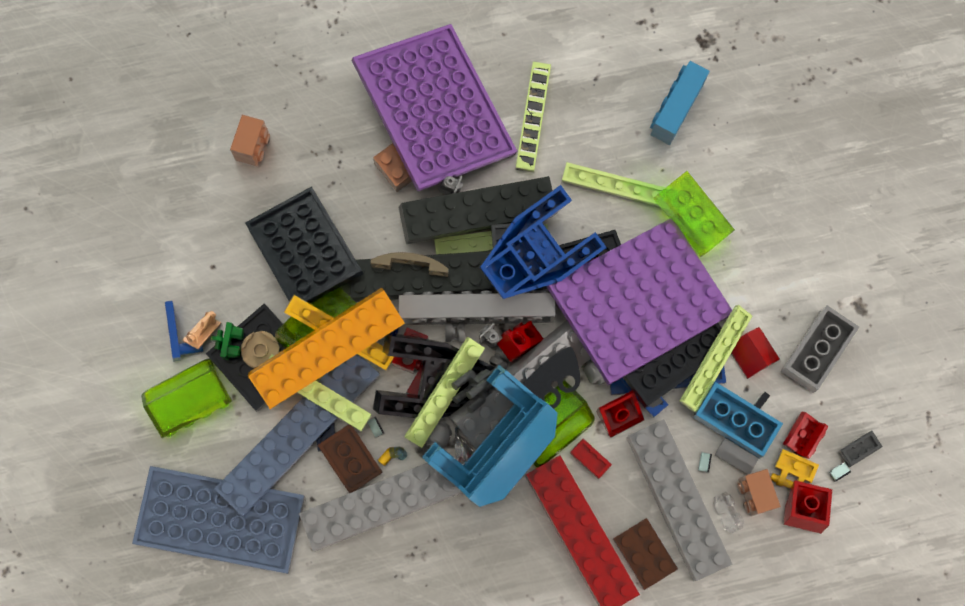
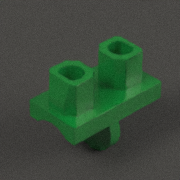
M226 322L224 338L223 330H218L217 336H211L210 341L215 342L214 349L220 350L222 343L220 357H223L222 359L239 358L241 347L233 346L232 340H242L244 330L234 326L233 323Z

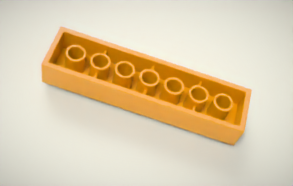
M380 288L249 371L248 377L269 409H272L402 326L405 322L384 289Z

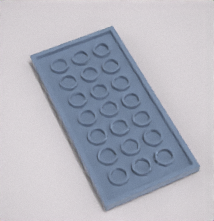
M150 466L132 544L286 574L289 573L300 521L299 513L302 511L304 495L269 489L244 516H241L214 490L222 479Z

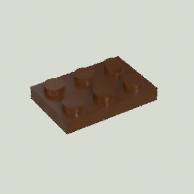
M350 424L318 444V447L349 493L356 491L383 473Z
M647 518L613 538L644 590L678 570Z

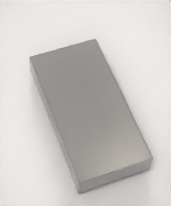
M724 438L715 453V456L746 475L751 473L759 459Z

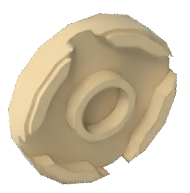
M265 331L249 334L241 345L242 358L251 368H256L267 361L271 354L275 356L280 352L277 339Z

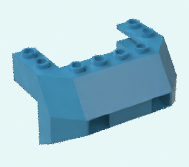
M500 365L497 366L486 381L514 405L464 465L461 464L436 442L433 443L422 457L479 507L503 500L555 438L558 413Z

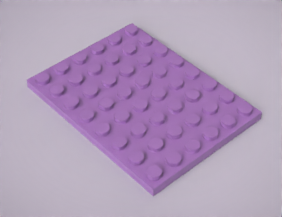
M452 24L352 58L351 61L417 192L442 183L447 176L455 178L517 153L516 147Z
M673 217L582 265L562 281L546 286L607 385L612 384L728 318L732 312L728 302Z

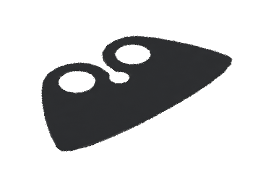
M567 347L556 353L523 383L525 387L543 401H545L544 397L547 393H554L557 400L554 404L550 405L553 409L561 401L560 392L551 386L553 381L558 382V387L567 393L575 391L580 385L578 361L572 347ZM566 376H572L575 379V385L572 388H566L563 385V379Z

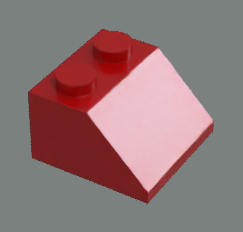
M794 480L785 506L783 525L822 534L830 524L833 489Z

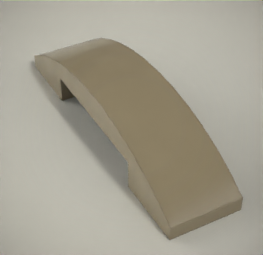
M395 252L371 259V267L391 270L392 262L429 267V275L445 277L449 275V269L430 257L416 253Z

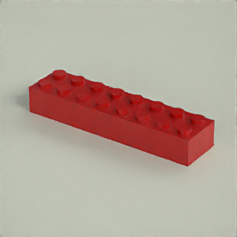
M559 455L525 475L527 481L598 606H621L639 596L637 588L562 457Z

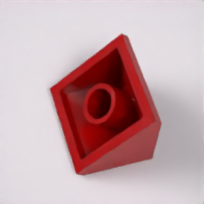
M760 327L740 337L731 353L747 379L780 360Z
M633 391L599 407L596 411L610 438L644 421L639 403Z

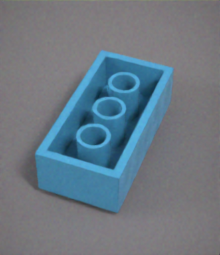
M689 61L687 66H682L676 81L673 82L668 95L663 100L659 112L656 113L650 126L652 129L651 136L671 145L710 72L709 70L692 61Z
M717 382L712 385L700 408L692 417L759 459L764 457L783 425L782 422Z

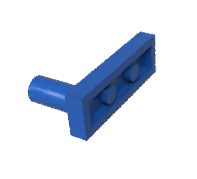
M166 301L165 308L173 362L181 361L180 355L203 352V345L196 349L187 343H178L173 301Z

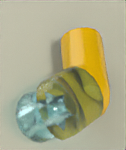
M401 446L389 447L378 461L383 466H386L392 458L404 460L407 457V452Z

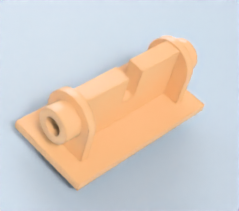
M213 311L206 312L205 316L187 333L182 341L199 349L221 325V322L215 320L216 314Z

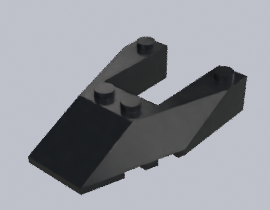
M387 334L382 351L386 355L424 360L418 395L376 390L373 410L382 415L416 418L459 349L445 342L402 334ZM478 359L472 370L477 375L482 370L487 369L491 371L495 367ZM469 381L460 387L456 395L469 385ZM466 397L458 404L452 400L441 418L451 416L470 399Z

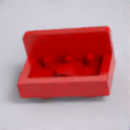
M802 411L783 445L796 455L810 459L815 453L819 442L825 436L828 425L818 422L807 412Z

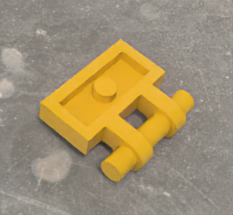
M782 449L774 467L781 470L780 475L772 473L770 477L772 481L776 482V485L791 489L793 481L786 479L787 474L797 477V481L812 483L819 464Z

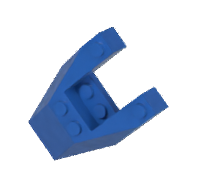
M561 185L515 217L480 266V269L502 299L560 282L607 248L597 233L594 232L565 254L546 229L543 222L572 201Z

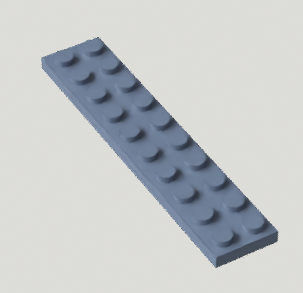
M356 354L326 373L318 382L353 403L374 382L380 373L360 355ZM303 397L214 490L241 516H244L338 417Z

